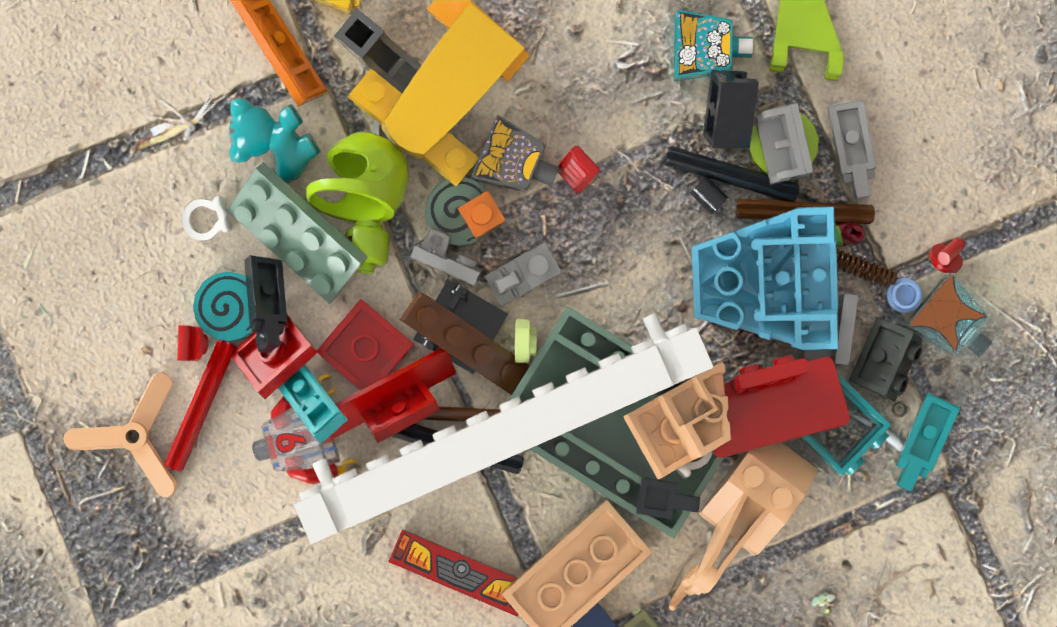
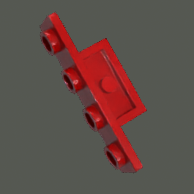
M440 348L337 402V406L348 420L331 436L336 438L365 423L376 442L379 443L439 411L438 404L428 389L455 375L456 371L449 353Z

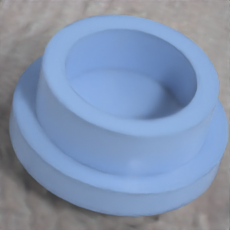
M900 278L896 280L895 285L890 284L888 287L887 301L895 311L908 313L920 305L922 290L914 280Z

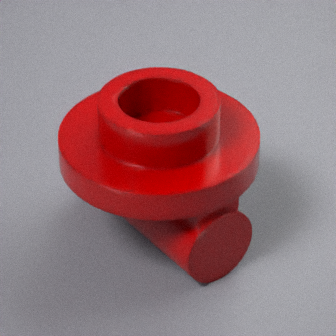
M957 237L948 245H934L929 252L933 266L943 273H957L963 265V260L959 253L965 248V242Z
M178 325L177 361H199L208 350L207 335L203 333L201 327Z

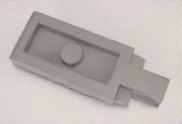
M858 100L828 106L836 156L843 183L852 184L855 200L869 198L871 192L868 179L875 178L874 169H876L864 101Z

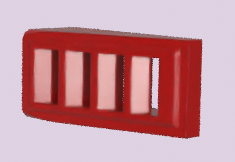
M575 145L558 165V174L576 193H581L598 178L600 168L579 145Z

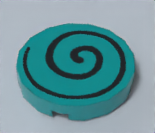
M227 271L214 274L202 282L195 294L193 304L195 319L202 330L211 337L224 341L243 339L251 334L246 276Z

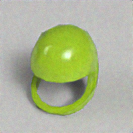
M355 132L336 142L327 152L326 160L331 169L340 178H327L310 183L306 189L308 203L320 213L353 223L356 221L380 223L393 218L401 207L409 181L408 162L402 151L387 138L372 132ZM336 190L345 191L346 194L339 202L332 203L320 198L316 192Z

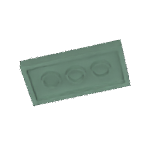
M264 162L255 168L227 209L233 217L329 304L338 297L368 258Z

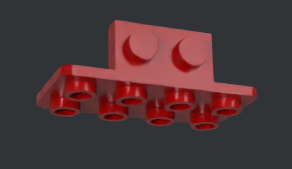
M793 355L773 360L774 366L761 369L760 364H754L739 369L740 375L724 383L725 396H728L727 419L730 422L731 440L712 450L713 454L718 458H723L848 424L850 416L832 358L822 357L807 361L806 358L795 360Z

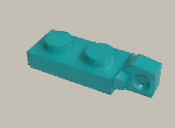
M926 393L898 456L899 459L896 466L903 469L896 486L912 491L918 476L926 479L929 472L933 471L960 407L930 393Z

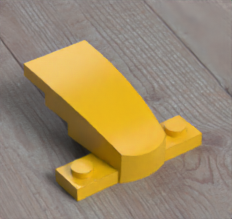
M469 3L429 54L403 93L399 92L378 73L370 69L351 91L348 98L382 125L381 128L385 135L397 148L409 156L417 159L422 158L448 181L457 186L478 161L479 157L449 132L493 86L522 52L524 47L473 4Z

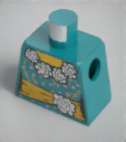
M683 10L676 11L674 16L673 81L710 77L711 70L731 71L732 57L752 58L753 38L733 36L732 20Z

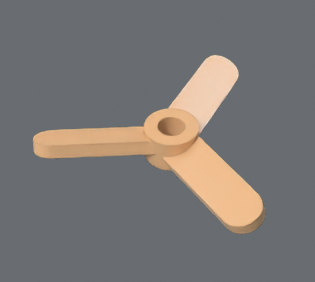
M162 372L152 376L129 423L124 426L70 429L63 438L66 447L74 451L113 448L130 450L156 492L162 497L173 495L177 490V482L149 440V430L172 387L171 378ZM131 430H136L139 433V440L136 443L129 440L128 435Z

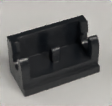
M711 70L703 136L712 148H750L759 82L756 79L747 78V72Z

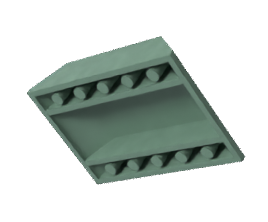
M567 306L509 400L518 396L521 402L535 397L532 390L550 382L553 383L554 388L567 383L566 375L584 367L588 373L600 368L598 361L616 353H619L621 359L633 354L632 345ZM687 379L529 449L675 539L691 513L690 511L673 509L672 519L636 513L642 477L657 479L623 417L684 383ZM712 451V456L707 464L699 469L691 470V475L688 478L683 479L675 470L657 480L677 483L676 494L701 497L725 457L718 458ZM700 457V458H697V459H695V460H692V461H690V462H696V461L700 460L701 457Z

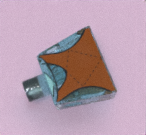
M951 273L942 277L902 325L904 328L915 332L924 340L951 355L957 354L965 345L976 356L980 357L992 344V341L978 330L987 319V314Z

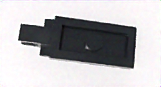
M249 255L244 260L249 324H251V331L257 332L256 343L258 352L271 354L276 347L280 346L279 335L283 334L284 325L288 323L283 264L278 259Z

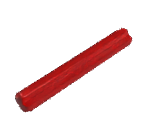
M218 340L165 461V465L170 469L182 471L186 465L235 349V346L227 341Z

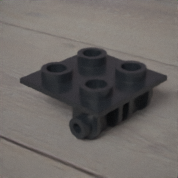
M449 279L436 299V302L492 340H494L508 316V313ZM418 332L413 339L432 351L440 349L439 346ZM449 354L453 363L472 374L475 373L469 366Z

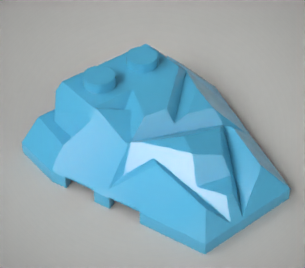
M834 207L796 208L692 246L695 318L731 329H742L759 334L761 338L768 340L772 338L792 344L791 347L801 350L838 349L839 306Z

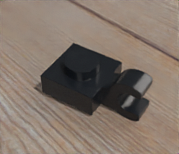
M642 477L636 513L672 519L673 509L698 513L701 498L692 495L676 494L677 483Z

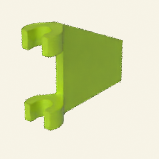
M780 0L769 71L784 72L787 64L788 48L809 50L828 54L824 79L838 81L839 76L842 75L843 52L825 1Z

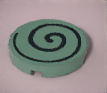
M466 177L457 186L447 179L434 187L427 198L425 208L427 225L430 229L435 228L451 235L449 245L461 247L479 241L486 234L476 239L458 208L486 192V188L474 179Z

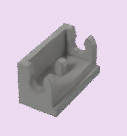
M798 103L766 110L762 114L756 115L755 121L770 185L808 177L813 173Z

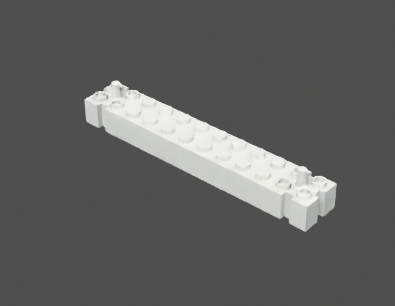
M654 313L643 318L651 339L632 346L633 354L621 359L619 353H616L598 361L600 368L588 373L584 367L565 376L567 383L554 388L553 383L550 382L532 390L535 397L521 402L518 396L499 405L501 412L489 417L487 411L468 418L466 420L468 426L456 431L454 425L438 431L432 435L435 441L424 446L421 439L399 449L401 456L390 460L388 454L368 462L366 464L368 470L363 473L357 474L354 468L334 478L326 459L313 463L320 484L299 493L301 500L293 504L310 544H314L342 530L355 526L714 368L697 328L687 329L686 324H682L664 332L657 315Z

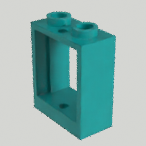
M837 373L843 395L874 426L839 461L812 435L800 438L837 475L843 476L846 472L849 475L853 474L864 463L865 460L861 456L870 447L876 450L889 437L886 430L891 424Z

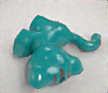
M244 98L233 99L230 102L232 118L229 135L232 144L229 156L232 162H247L252 156L258 157L271 150L274 154L276 174L283 181L289 183L297 180L305 171L308 162L321 152L310 133L301 137L296 133L295 130L303 123V120L293 104L282 109L278 116L279 122H275L266 109L256 107Z

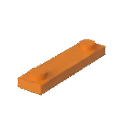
M230 0L298 107L322 97L328 91L270 0Z

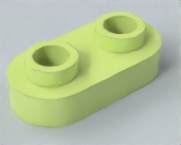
M516 319L515 363H529V356H536L537 326H530V319Z

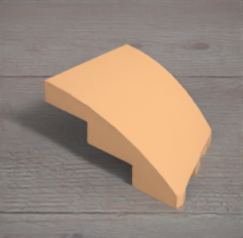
M723 362L714 365V368L694 376L623 416L657 479L665 477L690 461L706 455L731 440L730 422L727 419L728 396H725L723 374L725 373V365Z

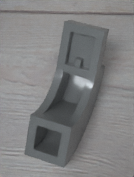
M357 8L334 35L338 42L365 67L378 73L401 93L404 92L421 67L417 61L395 44L381 27Z

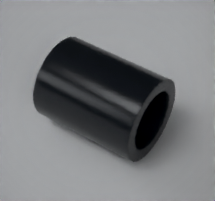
M707 176L690 192L711 215L729 198Z

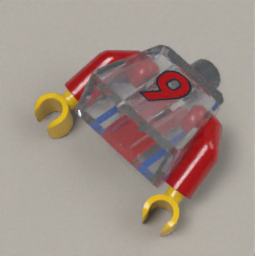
M324 374L318 378V381L321 383L332 376ZM337 387L327 391V393L332 396ZM284 395L271 410V419L262 424L264 439L254 441L252 444L253 454L258 461L271 458L275 471H286L290 478L307 484L320 483L313 467V463L326 459L334 478L345 473V467L348 463L359 462L354 458H346L340 466H336L335 463L341 460L334 438L330 435L320 444L310 433Z

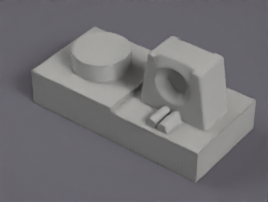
M431 228L423 242L414 246L411 258L472 285L478 282L483 269L476 266L477 260L461 253L457 257L446 255L451 235Z
M544 242L484 277L502 307L556 277L562 271Z

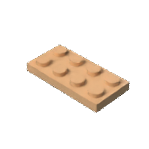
M603 500L500 594L529 627H571L653 552L607 500Z

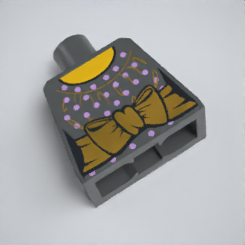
M497 115L471 177L477 182L527 193L532 179L552 187L559 167L541 160L546 148L544 143L505 118Z

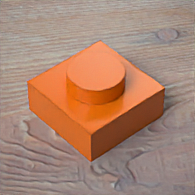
M488 190L458 208L476 239L506 222Z

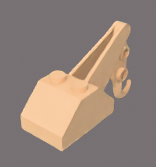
M782 442L742 452L698 512L700 516L714 525L715 529L701 564H698L696 567L693 565L686 573L669 603V609L671 611L676 610L687 594L700 595L701 593L710 592L728 564L742 547L752 555H758L786 524L806 496L818 469ZM727 537H730L736 543L718 567L715 568L713 564L719 556Z

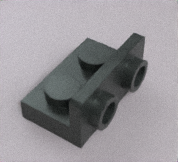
M877 317L848 381L895 402L898 395L901 396L907 388L909 382L907 374L912 363H917L922 354L923 345L921 343L923 338L911 330Z

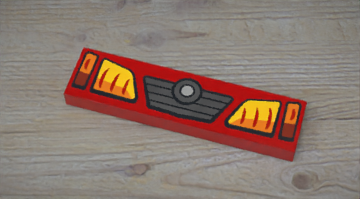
M402 529L389 563L518 617L519 614L500 594L517 577Z

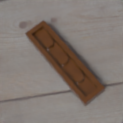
M418 291L399 319L510 395L514 393L530 367L527 363H515L514 354L421 291Z

